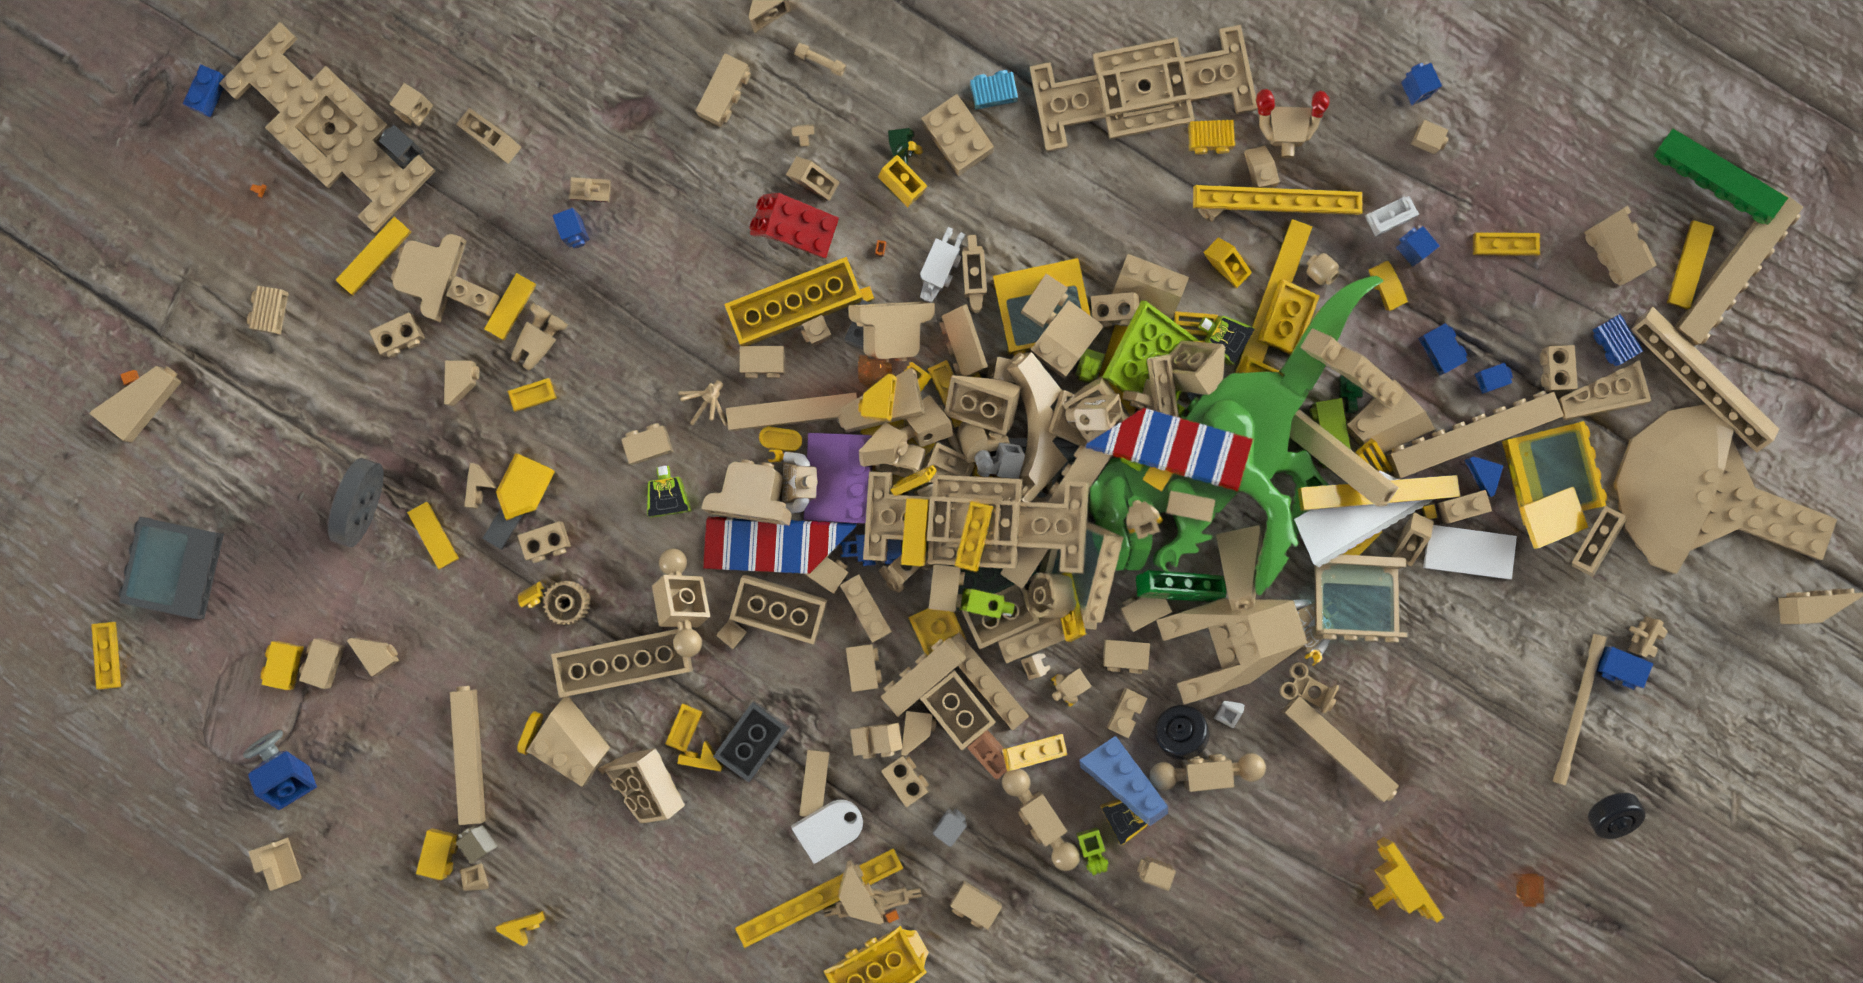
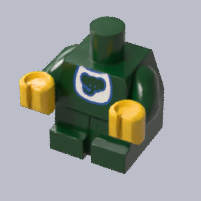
M910 128L888 130L889 145L894 157L898 155L908 165V158L912 157V153H923L922 146L916 145L912 141L915 133Z

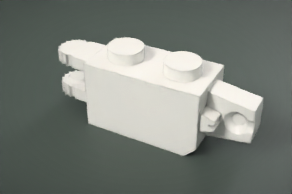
M950 227L947 228L942 241L937 238L935 239L920 273L921 281L924 283L920 299L932 303L939 291H943L944 286L949 287L953 278L950 273L953 267H958L962 258L959 253L960 246L965 237L964 233L958 235L954 246L947 243L953 233V229Z

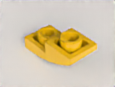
M1389 261L1369 269L1370 277L1378 276L1384 280L1375 286L1374 289L1379 290L1385 310L1391 311L1408 302L1400 280Z
M540 581L518 594L520 607L528 606L531 609L541 603L539 599L544 596L541 591L544 587Z

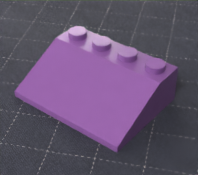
M808 433L807 459L811 466L817 468L818 483L816 486V498L811 500L804 510V520L866 523L869 472H872V465L864 467L860 465L859 450L872 437L871 435Z

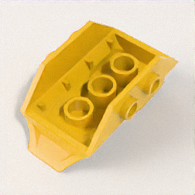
M899 926L879 939L876 937L869 939L864 943L865 947L858 951L856 948L850 950L845 954L846 958L823 971L829 983H915L927 973L924 965L929 952L916 930H904Z

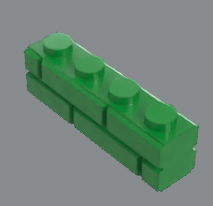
M1147 570L1136 576L1137 596L1142 598L1213 602L1223 599L1227 595L1225 577L1222 575Z

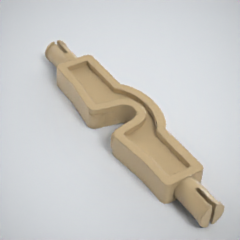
M906 887L889 891L873 889L875 895L872 896L876 902L881 903L884 910L908 904L909 899L922 897L920 888L907 891ZM838 901L836 906L823 909L824 917L837 914L839 918L849 916L841 901Z

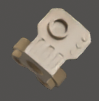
M926 551L925 567L912 566L910 571H904L900 566L901 555L889 567L883 566L879 573L886 580V584L891 590L900 593L904 589L903 583L919 568L931 570L934 564H928L926 559L928 551Z
M1293 663L1290 666L1289 673L1294 680L1293 682H1284L1280 686V695L1288 700L1294 699L1298 695L1320 707L1322 713H1326L1327 710L1331 711L1336 702L1334 697L1339 690V686L1334 684L1332 688H1329L1308 676V667L1304 663ZM1296 667L1301 668L1302 672L1300 675L1295 674L1294 670ZM1290 686L1292 691L1290 694L1287 695L1285 694L1284 689L1285 687ZM1311 686H1318L1321 690L1320 696L1316 699L1311 698L1308 694Z

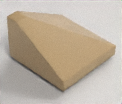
M482 863L460 870L464 891L489 888Z

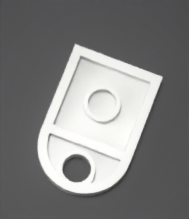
M835 800L791 825V828L815 864L855 840L862 830L863 819L860 810L855 804L847 800ZM847 812H854L856 818L853 821H846L844 815Z

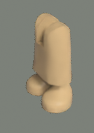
M535 303L531 306V311L535 316L532 324L526 322L511 356V360L517 363L527 351L529 355L523 364V367L527 370H531L554 344L556 339L553 338V335L558 330H565L568 326L566 322ZM549 319L548 325H547L545 331H542L541 328H542L543 325L546 323V321Z

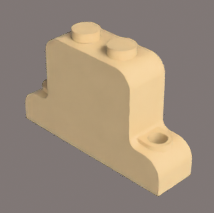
M446 235L442 238L439 247H433L417 241H408L399 250V263L391 275L394 288L403 294L422 299L420 312L430 320L439 323L448 301L447 292L456 276L466 244V240L460 236Z
M925 301L849 305L848 307L850 320L856 322L857 326L864 327V353L867 356L876 358V362L880 363L889 362V358H894L895 361H907V357L916 356L920 349V323H926V321L931 320L935 313V303Z
M750 460L731 463L727 468L722 492L708 494L702 504V510L711 515L789 526L791 521V512L785 508L786 503L779 501L783 476L774 469L773 464L762 462L761 465H756Z

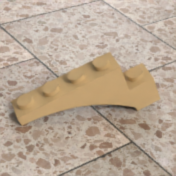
M1312 328L1300 347L1311 357L1346 377L1389 409H1394L1404 393V390L1363 355L1343 347L1334 338Z

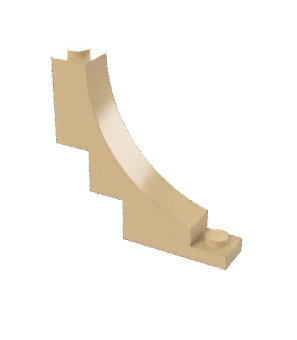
M1032 352L1017 354L1012 358V364L1007 368L1016 384L1022 386L1020 393L1024 401L1028 422L1027 447L1019 479H1022L1023 483L1021 502H1031L1068 461L1052 442L1056 435L1048 432L1054 414L1050 406L1056 401L1062 390Z

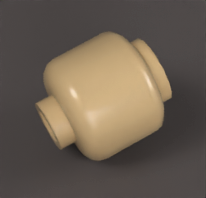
M1326 253L1318 256L1315 254L1307 262V275L1320 286L1332 284L1339 276L1338 263Z

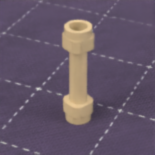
M799 43L796 47L794 55L803 60L808 58L831 69V73L835 75H843L846 64L836 59L834 62L811 51L810 47L805 44Z

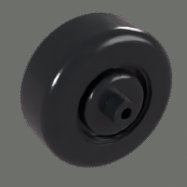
M1176 705L1168 708L1159 716L1155 725V737L1161 750L1169 757L1177 760H1188L1198 756L1206 748L1209 741V727L1200 711L1188 705Z
M1622 792L1609 795L1598 801L1590 809L1588 820L1597 836L1604 839H1615L1636 830L1643 823L1646 813L1639 799L1634 794Z

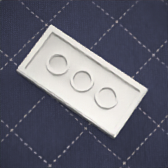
M1433 525L1431 538L1425 546L1423 568L1512 579L1517 536Z

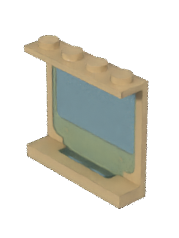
M1089 521L1086 524L1084 572L1072 573L1081 614L1084 615L1083 621L1102 622L1123 536ZM1049 549L1042 559L1039 573H1064L1060 572L1061 549Z
M1339 554L1337 558L1322 564L1321 567L1314 565L1315 635L1323 636L1324 640H1336L1337 636L1344 637L1345 641H1357L1358 637L1365 638L1366 642H1377L1378 638H1382L1387 643H1398L1399 639L1407 637V633L1399 632L1398 569L1406 567V558Z

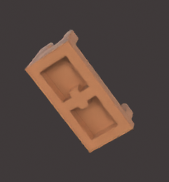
M988 730L967 747L996 780L1007 772L1002 751L1005 748Z

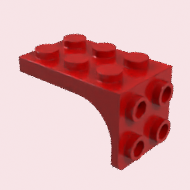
M781 193L763 194L758 199L756 215L750 222V235L777 240L822 259L827 257L839 217Z

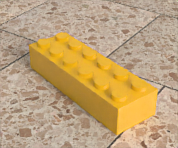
M844 257L724 305L740 346H749L798 327L820 315L824 317L847 308L849 305L860 303L863 297L847 257Z

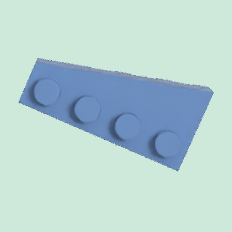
M1116 736L1079 760L1080 768L1091 775L1101 786L1103 785L1114 797L1127 805L1132 812L1149 826L1168 814L1167 804Z

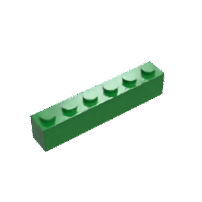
M1672 128L1654 154L1659 163L1671 166L1676 169L1679 175L1694 180L1697 186L1714 192L1717 198L1732 203L1738 211L1747 212L1752 215L1753 219L1758 223L1769 225L1788 199L1787 196Z

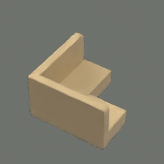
M289 838L248 852L255 873L263 870L270 891L301 880L302 877Z

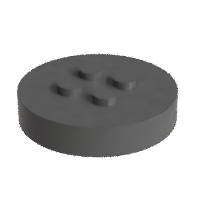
M358 458L346 471L334 497L329 516L328 535L332 542L347 547H354L365 535L374 517L382 492L384 473L380 463L365 458Z

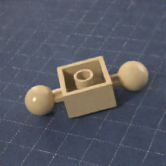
M671 548L665 550L659 558V567L666 575H663L652 586L659 627H678L679 632L673 640L674 649L683 657H692L700 651L702 640L700 635L695 630H692L691 627L698 628L710 618L703 577L682 576L681 573L684 572L687 566L686 556L682 551Z
M1254 753L1245 754L1235 763H1232V760L1226 758L1225 755L1211 754L1209 759L1196 756L1187 761H1182V768H1174L1173 765L1167 762L1157 763L1151 768L1149 779L1156 789L1162 791L1173 788L1176 782L1184 781V788L1190 792L1234 787L1233 776L1240 775L1246 781L1255 782L1264 776L1266 765L1264 760Z
M1024 770L1007 771L1002 778L1003 789L1007 794L1018 797L1022 802L1019 804V816L1025 825L1030 823L1033 828L1030 830L1037 843L1043 842L1045 847L1050 844L1053 849L1052 862L1058 869L1063 871L1074 869L1080 860L1079 850L1074 844L1062 840L1061 836L1068 831L1041 791L1032 795L1029 790L1030 778Z

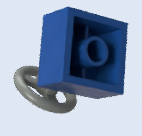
M275 730L265 735L243 753L245 759L260 754L263 761L248 776L255 796L278 810L317 788L310 766L287 751H279L274 744L282 737V730Z

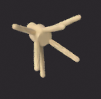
M717 380L714 384L710 383L704 391L678 392L680 396H683L680 398L681 401L700 396L705 400L694 415L690 425L695 424L708 403L711 404L709 419L711 421L714 419L716 407L725 426L728 425L717 400L720 396L719 391L723 387L721 381Z

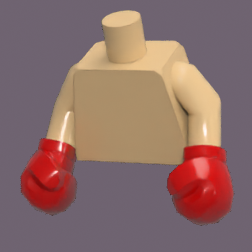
M1262 89L1256 96L1259 127L1266 139L1270 140L1272 146H1282V158H1293L1294 147H1301L1306 141L1311 139L1317 130L1320 119L1330 105V98L1324 91H1317L1312 97V110L1311 108L1275 107V99L1272 92L1268 89Z

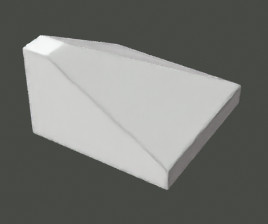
M1223 701L1214 719L1234 728L1243 714L1245 705Z

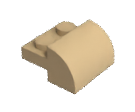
M962 422L957 430V439L967 463L975 462V455L981 450L988 452L996 451L999 443L1009 444L1007 435H1002L966 422Z

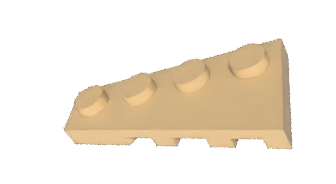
M1639 360L1561 397L1558 402L1564 415L1563 420H1569L1648 404L1651 402V398Z

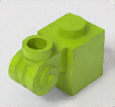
M1086 349L1076 369L1075 375L1079 376L1078 380L1086 383L1095 381L1101 370L1105 354Z
M1095 827L1076 833L1082 855L1088 859L1087 870L1093 876L1097 875V873L1107 872L1109 863L1101 854L1105 852L1099 829Z

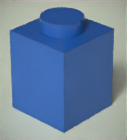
M1505 363L1475 373L1482 394L1512 383L1513 375L1511 369L1508 366L1506 367Z

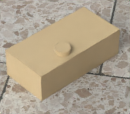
M743 575L729 619L814 644L817 640L828 599L749 575Z

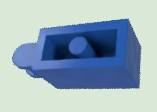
M856 535V541L840 542V546L842 545L840 557L858 556V562H863V566L876 565L874 560H863L865 535ZM888 539L887 561H885V564H892L902 555L901 540ZM851 545H857V553H851Z

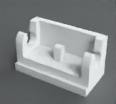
M1404 196L1365 215L1376 237L1414 219L1419 213L1411 198Z

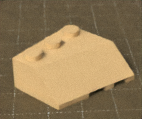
M1628 206L1584 232L1587 243L1594 247L1598 253L1599 261L1606 265L1610 271V278L1613 282L1618 283L1619 286L1628 283L1656 266L1646 242L1638 237L1639 227L1637 223H1632L1628 217V214L1631 213Z
M1393 380L1395 384L1404 390L1396 380ZM1405 390L1393 410L1387 408L1373 397L1346 423L1348 434L1361 447L1372 438L1377 442L1383 453L1435 429L1425 410ZM1370 446L1371 451L1373 452V454L1375 455V457H1377V455L1375 454L1374 450H1373L1372 447Z
M566 696L550 713L527 749V752L583 787L587 785L609 751L610 746L595 727L590 724L570 696Z
M656 748L628 753L598 768L602 775L606 773L612 780L611 787L615 791L618 789L625 797L624 803L640 823L668 820L685 806Z

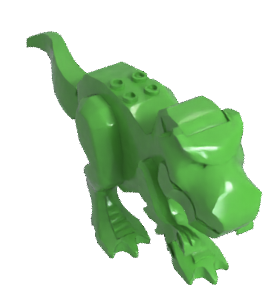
M1378 276L1363 278L1345 286L1333 295L1311 320L1279 372L1231 373L1218 384L1217 389L1210 395L1204 394L1199 399L1195 397L1187 407V410L1190 411L1188 415L1180 417L1181 419L1253 439L1238 492L1175 473L1172 474L1161 492L1142 480L1150 466L1145 464L1139 472L1121 462V458L1118 457L1111 459L1107 463L1097 480L1089 488L1088 510L1095 520V525L1123 536L1115 571H1124V568L1127 570L1142 569L1151 551L1152 535L1148 534L1147 537L1138 539L1136 532L1130 534L1123 522L1134 501L1139 500L1141 503L1146 501L1148 505H1152L1160 514L1161 512H1166L1170 491L1214 499L1215 505L1211 519L1212 522L1216 515L1215 513L1220 512L1237 493L1243 492L1255 499L1267 514L1268 521H1266L1265 538L1261 554L1258 556V564L1255 566V570H1257L1255 592L1261 595L1266 587H1270L1289 559L1284 555L1290 545L1296 547L1299 543L1296 538L1299 530L1294 519L1310 511H1300L1298 488L1329 485L1320 476L1313 464L1312 456L1307 450L1300 452L1287 451L1292 418L1305 401L1310 390L1313 389L1326 366L1319 360L1311 357L1300 347L1312 328L1338 341L1353 308L1368 291L1382 283L1383 279ZM1276 473H1285L1293 477L1292 479L1296 486L1292 511L1290 509L1291 497L1281 494L1270 481ZM1172 514L1178 529L1177 536L1169 544L1155 552L1153 564L1169 572L1165 567L1167 562L1170 561L1171 566L1177 567L1179 558L1183 553H1197L1199 549L1195 543L1212 539L1211 535L1201 533L1211 522ZM1094 533L1095 545L1100 555L1104 537Z

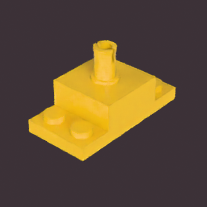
M1385 837L1378 840L1377 844L1380 848L1377 850L1387 862L1374 870L1385 886L1384 889L1369 898L1376 910L1394 899L1398 907L1409 914L1417 909L1421 916H1425L1427 920L1432 919L1436 923L1444 918L1395 843Z

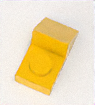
M707 740L703 743L701 757L698 756V752L686 750L685 754L681 753L677 762V764L720 772L724 767L723 763L713 757L715 751Z
M543 911L500 923L496 926V931L519 945L525 946L528 944L524 928L527 931L539 928V924L545 920Z

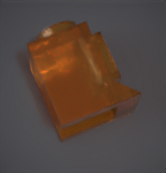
M1537 873L1513 874L1518 879V882H1516V897L1519 898V901L1523 902L1524 907H1537V903H1544L1543 876H1538Z

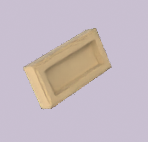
M1170 491L1166 513L1211 522L1215 500Z

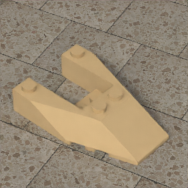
M1223 598L1157 619L1163 641L1209 628L1221 665L1220 669L1186 678L1177 683L1184 704L1249 684L1308 643L1294 600H1255L1254 607L1243 611H1232L1229 599Z

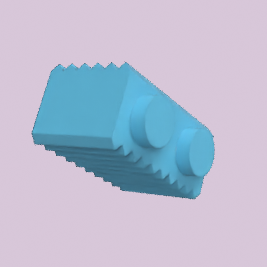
M1007 70L996 72L993 76L986 77L985 74L975 76L974 80H970L975 110L1013 103L1018 100L1013 72L1008 73Z

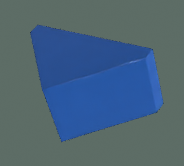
M1474 456L1465 459L1464 461L1481 491L1486 490L1488 498L1494 496L1503 465Z

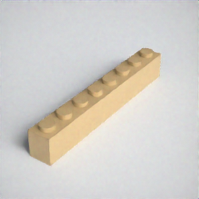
M1783 191L1780 193L1787 196L1788 199L1769 225L1756 221L1752 223L1693 301L1690 309L1686 310L1674 326L1693 346L1702 345L1708 340L1710 330L1721 323L1723 320L1722 314L1725 310L1728 311L1736 303L1735 297L1748 287L1749 283L1747 281L1750 277H1754L1761 270L1762 266L1760 264L1774 253L1775 249L1773 247L1775 244L1781 242L1786 237L1788 227L1794 225L1801 217L1799 213L1803 206Z
M1654 307L1650 308L1636 320L1630 329L1631 332L1725 423L1733 427L1734 431L1756 453L1775 440L1779 428Z
M1539 392L1534 394V399L1528 402L1524 398L1513 402L1514 407L1507 410L1505 406L1492 410L1494 415L1486 417L1484 413L1472 418L1473 423L1466 425L1463 421L1453 425L1452 431L1445 432L1442 429L1432 433L1433 438L1426 441L1424 437L1411 441L1412 446L1405 448L1403 444L1392 448V453L1386 456L1393 469L1394 477L1397 479L1406 477L1563 417L1564 415L1555 393Z
M1090 430L1086 436L1089 439L1087 443L1108 430ZM1080 445L1073 455L1077 458L1073 465L1068 463L1061 473L1064 476L1061 483L1055 482L1049 491L1052 497L1048 503L1064 504L1065 481L1087 482L1090 488L1111 455L1087 449ZM1018 547L1017 569L1002 568L1003 570L1000 574L1023 589L1049 549Z

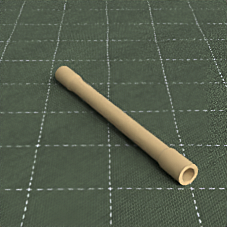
M1593 634L1587 664L1560 761L1557 764L1552 782L1562 785L1567 783L1575 746L1607 637Z

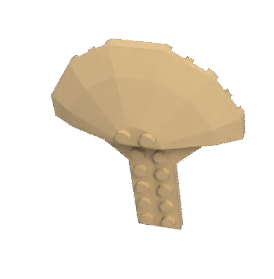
M1707 404L1666 411L1640 433L1633 436L1629 440L1613 483L1619 502L1617 503L1618 509L1621 511V514L1626 516V522L1622 529L1625 533L1629 534L1636 547L1644 553L1648 559L1647 561L1652 566L1673 574L1678 573L1691 550L1738 529L1817 560H1823L1837 519L1755 488L1732 439L1734 428L1725 423Z

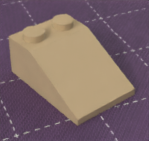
M1068 300L1030 352L1065 379L1104 326Z
M953 375L950 381L944 413L948 417L1006 435L1014 424L1022 386L1000 379Z

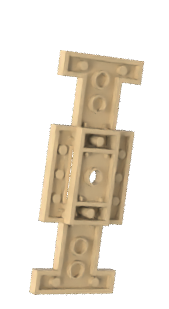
M279 22L219 84L236 100L251 86L255 87L280 111L265 128L327 188H330L343 174L358 186L372 202L357 217L376 233L433 175L435 170L420 155H417L404 169L391 159L375 143L389 126L327 66L310 81L292 64L283 53L298 38ZM334 124L335 131L327 135L325 133L326 126Z
M1241 25L1219 29L1222 50L1185 58L1181 56L1177 37L1095 53L1092 55L1096 75L1055 83L1051 62L1029 66L1046 152L1068 147L1064 127L1101 119L1106 120L1109 140L1189 124L1191 121H1195L1191 102L1232 94L1236 114L1257 111L1256 94ZM1141 81H1146L1150 84V90L1141 91L1138 84Z
M869 472L863 560L887 561L888 539L903 540L906 498L930 500L927 542H929L928 564L955 565L960 545L956 543L961 541L970 501H975L993 506L979 567L1017 569L1018 547L1061 549L1060 572H1084L1089 483L1065 481L1064 504L1021 502L1022 479L948 475L933 476V490L930 497L891 495L890 490L892 488L893 473Z

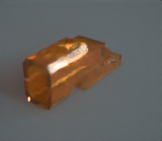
M859 355L858 379L859 383H862L865 387L871 388L887 374H893L892 364L887 362L886 359H869L868 355Z

